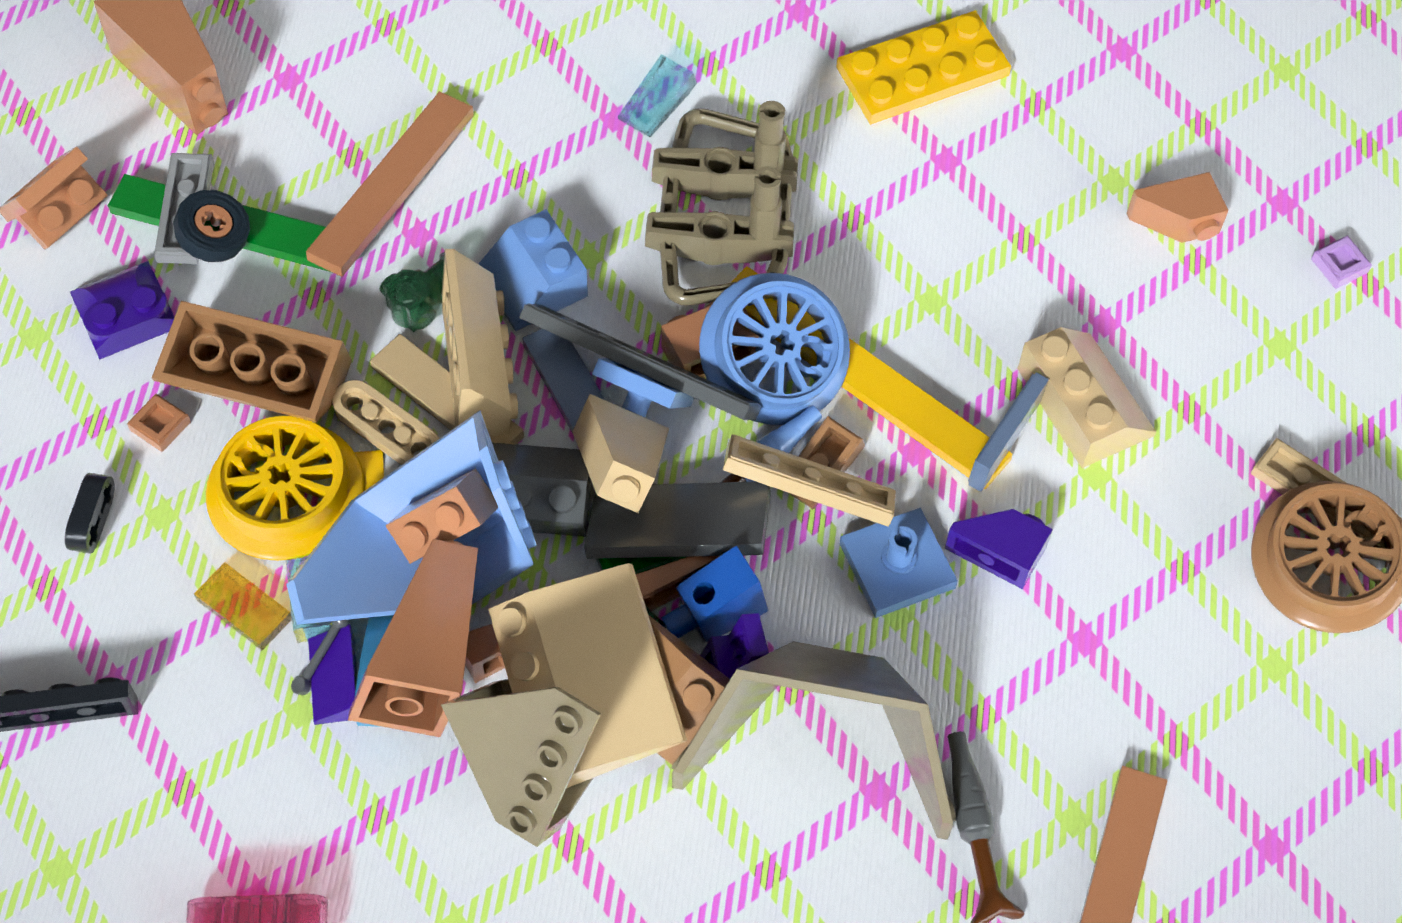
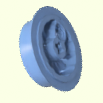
M762 273L737 281L716 298L702 324L699 353L707 380L760 403L762 407L757 419L752 421L770 425H784L798 417L811 405L821 411L833 400L847 374L850 343L841 314L833 302L816 286L788 274ZM772 298L777 301V323L774 321L764 299ZM787 301L795 303L799 308L789 324L786 322ZM755 305L765 327L743 313V309L746 306ZM807 311L816 323L801 331L796 330V326ZM735 322H739L757 334L759 338L734 336L732 331ZM818 330L821 332L823 340L808 334ZM777 337L782 339L781 347L786 349L779 355L775 353L776 346L771 343ZM732 345L756 347V353L736 361ZM805 346L814 350L817 355L816 366L806 367L800 362L801 347ZM759 359L763 365L751 382L744 376L740 368ZM784 366L787 368L797 388L796 393L785 394L783 392ZM769 368H775L773 393L759 387ZM803 377H812L814 383L808 386Z

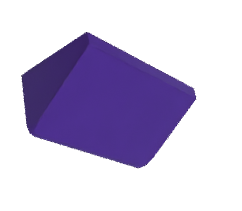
M351 624L340 629L311 677L314 725L349 721V710L355 698L357 685L355 640ZM328 631L308 638L310 661Z

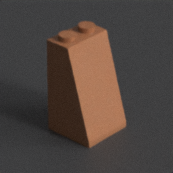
M182 0L94 1L111 53L192 132L198 135L208 127L216 125L228 114L215 65Z
M432 539L367 666L349 710V721L441 737L448 723L441 704L462 694L478 548L466 546L454 540L442 541Z

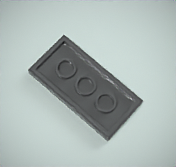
M759 482L652 484L639 513L601 498L595 492L584 545L586 558L721 556L735 546L739 548L742 555H763L771 496L770 486Z

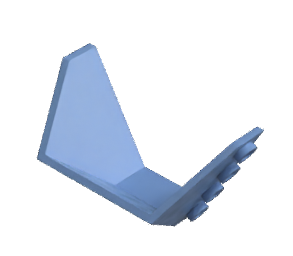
M481 410L358 495L348 504L286 584L297 625L394 615L423 557L410 564L385 525L408 505L475 468L492 492L499 508L481 526L454 540L463 545L478 548L472 605L534 565L529 548L537 546L533 531L526 518L522 504L518 500L514 485L510 481L504 461H498Z

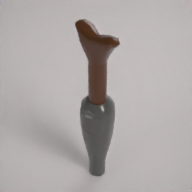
M962 731L951 733L947 737L951 752L956 824L961 839L971 846L980 888L978 907L970 923H989L998 915L1009 919H1020L1025 915L1024 911L1008 900L998 886L989 844L995 832L994 818L982 780L970 754L966 734Z

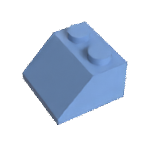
M547 209L509 226L478 263L494 274L496 291L502 290L504 295V315L515 331L531 324L519 318L524 304L543 305L557 312L588 297L587 269Z

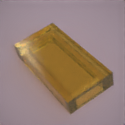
M225 562L194 593L199 603L261 651L293 619L290 611Z

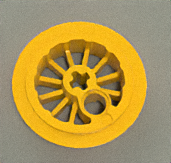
M293 416L265 418L241 429L228 441L210 471L207 481V511L219 535L232 547L247 555L266 560L302 558L310 555L348 504L364 492L363 471L355 452L335 432L312 421ZM291 445L287 454L283 456L282 447ZM303 448L309 450L300 456ZM322 458L328 463L312 466ZM258 461L265 462L262 466L255 468L256 472L248 471V468L253 463ZM332 478L330 486L313 482V480ZM250 490L235 500L234 492ZM307 493L322 498V500L313 507L304 498V495ZM263 499L255 515L252 516L245 512ZM298 504L305 514L289 519L288 508ZM273 506L280 508L281 519L278 521L267 520Z

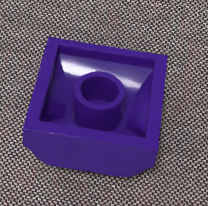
M149 261L70 291L99 360L168 333L175 318Z

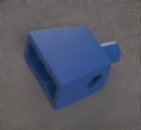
M735 546L680 583L676 589L683 605L664 615L661 619L667 630L677 638L697 628L704 641L708 642L711 636H722L730 632L742 614L759 613L761 616L769 610L759 579L739 548Z

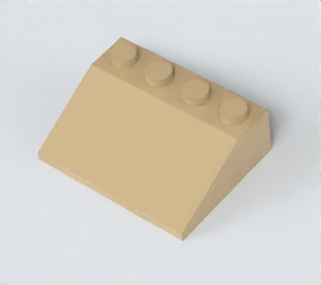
M623 564L533 590L488 609L512 693L559 687L601 713L567 788L687 741L633 564Z

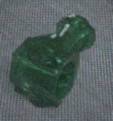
M445 251L439 255L440 260L424 272L420 269H404L397 274L389 275L381 283L379 290L385 296L387 307L391 310L392 319L397 325L409 328L414 333L418 329L426 328L435 319L436 311L434 308L442 302ZM406 300H413L408 303H403Z

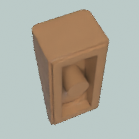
M827 416L798 457L845 472L861 453L865 444L861 437ZM789 493L812 510L818 505L817 502Z

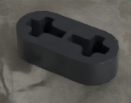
M87 473L84 476L65 530V546L68 550L91 554L96 549L114 498L115 484L112 476L96 473Z

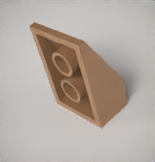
M649 616L687 738L686 742L658 752L661 757L673 765L695 737L730 679Z

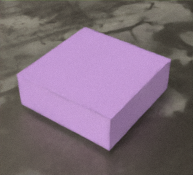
M1348 235L1316 250L1311 258L1335 289L1367 274L1372 266Z

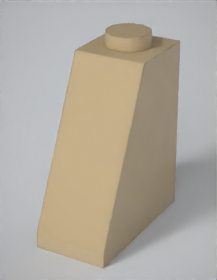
M589 394L573 429V435L595 492L601 498L639 513L656 477L669 428Z

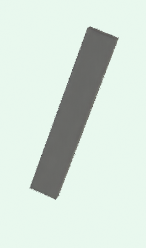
M524 304L520 319L742 420L757 419L762 406L756 401L543 305Z

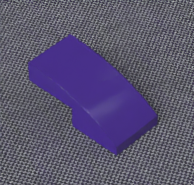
M759 613L742 614L729 635L711 636L700 656L731 679L736 669L768 654L769 651Z

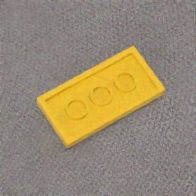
M974 10L837 58L836 68L871 125L1007 77L1010 74L1011 65L977 11Z

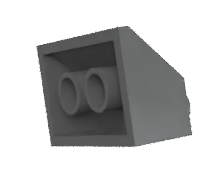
M492 442L498 461H504L510 481L514 485L518 500L522 504L533 533L586 537L591 479L580 450Z

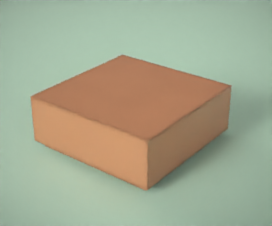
M155 393L132 417L127 425L131 432L163 452L191 421L188 414Z

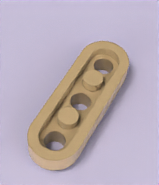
M352 380L337 387L332 398L336 417L342 423L401 465L413 458V454L416 451L426 449L439 439L432 429L363 381ZM355 404L362 405V407L358 410L349 409L352 405ZM386 427L394 428V431L388 434L381 432Z

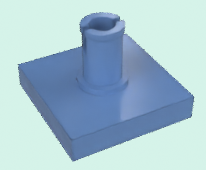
M598 358L592 373L599 378L626 389L628 393L622 408L642 417H646L652 401L669 409L691 407L694 401V397L608 358Z
M921 507L893 517L889 527L876 523L840 537L839 544L875 618L956 589L958 580Z

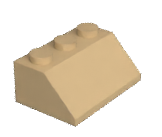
M1060 327L1024 343L1017 369L1026 383L1031 375L1036 372L1049 379L1040 405L1081 468L1155 436L1156 430L1091 334Z

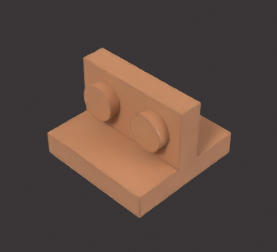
M76 146L56 158L1 205L0 214L7 222L16 218L42 248L47 249L108 195L81 166L88 158Z

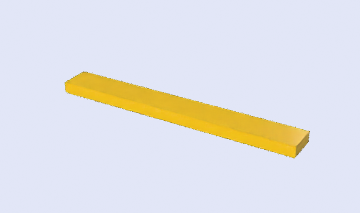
M746 266L730 283L758 273ZM772 298L764 299L774 321L777 323V301ZM787 301V324L791 322L799 310L798 306L790 301ZM755 305L746 306L745 309L749 316L765 327ZM807 311L796 326V330L801 331L816 323ZM818 330L808 334L823 340L822 334ZM777 337L775 340L781 343L782 339ZM849 338V366L841 387L969 478L976 458L990 437ZM805 346L801 347V358L810 365L816 366L817 355L814 350ZM1008 451L985 486V490L1009 464L1013 453Z

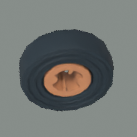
M201 190L190 194L179 204L173 221L175 238L182 249L192 257L205 262H223L234 258L244 248L250 232L249 216L242 204L231 195L217 190ZM206 221H210L213 226L220 227L218 231H213L211 226H204Z

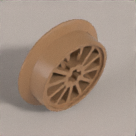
M1313 482L1287 491L1272 502L1260 517L1251 545L1254 574L1267 599L1277 610L1292 621L1316 631L1350 633L1380 623L1390 616L1402 603V520L1385 501L1361 487L1343 482ZM1323 507L1335 509L1334 526L1331 525ZM1344 510L1351 511L1352 513L1344 520ZM1312 512L1320 529L1304 519L1300 514ZM1292 525L1311 539L1286 536L1285 530ZM1362 525L1370 531L1372 539L1363 542L1364 539L1357 537L1352 532L1351 526ZM1379 542H1383L1385 548H1377L1376 545ZM1339 547L1343 554L1336 553L1331 556L1327 550L1328 548L1335 550ZM1284 548L1312 551V553L1288 561ZM1363 558L1385 561L1386 573H1383ZM1313 563L1316 568L1315 572L1306 583L1302 582L1293 571ZM1354 568L1374 581L1376 586L1366 591ZM1322 574L1330 576L1329 595L1312 589V586ZM1344 574L1354 596L1340 597L1338 595L1340 575Z

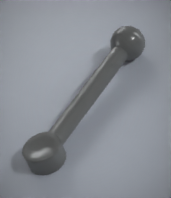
M350 619L332 621L331 628L303 675L295 677L292 681L291 689L293 693L303 696L310 691L311 677L340 629L346 627Z

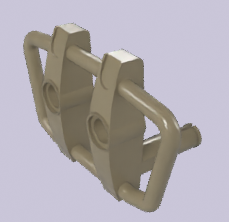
M777 101L762 103L759 107V123L704 108L690 110L679 120L672 148H656L654 150L652 182L663 186L660 212H651L647 215L645 247L660 251L663 290L666 296L674 303L684 306L710 303L715 301L725 289L736 283L683 289L679 285L677 256L702 261L712 266L723 263H752L771 260L766 273L781 274L785 271L788 257H793L794 223L790 221L792 192L797 190L798 159L793 156L788 137L783 129L785 107ZM699 124L755 139L754 152L732 150L724 147L688 148L693 128ZM678 190L706 196L717 201L751 198L750 216L724 214L718 211L707 213L676 212Z

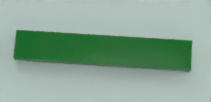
M124 174L108 204L110 213L159 226L166 184ZM242 205L249 216L250 232L243 249L328 271L308 261L306 255L307 249L326 228L325 226ZM206 221L204 226H211L213 231H218L220 227L213 226L210 221Z

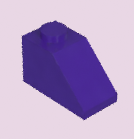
M1015 509L954 522L949 529L944 549L1023 590L1047 548L1053 529L1046 526L1041 519L1034 515L1022 514Z

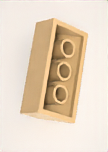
M445 249L441 304L455 426L457 427L481 410L489 436L509 434L511 419L518 418L517 394L509 393L508 384H513V363L511 358L504 357L503 350L508 349L509 346L507 324H500L499 316L504 315L503 291H496L493 273L455 249Z

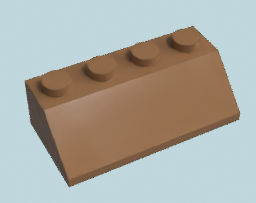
M181 301L153 372L152 379L156 382L317 423L333 405L332 398L337 387L345 382L352 359L343 341Z

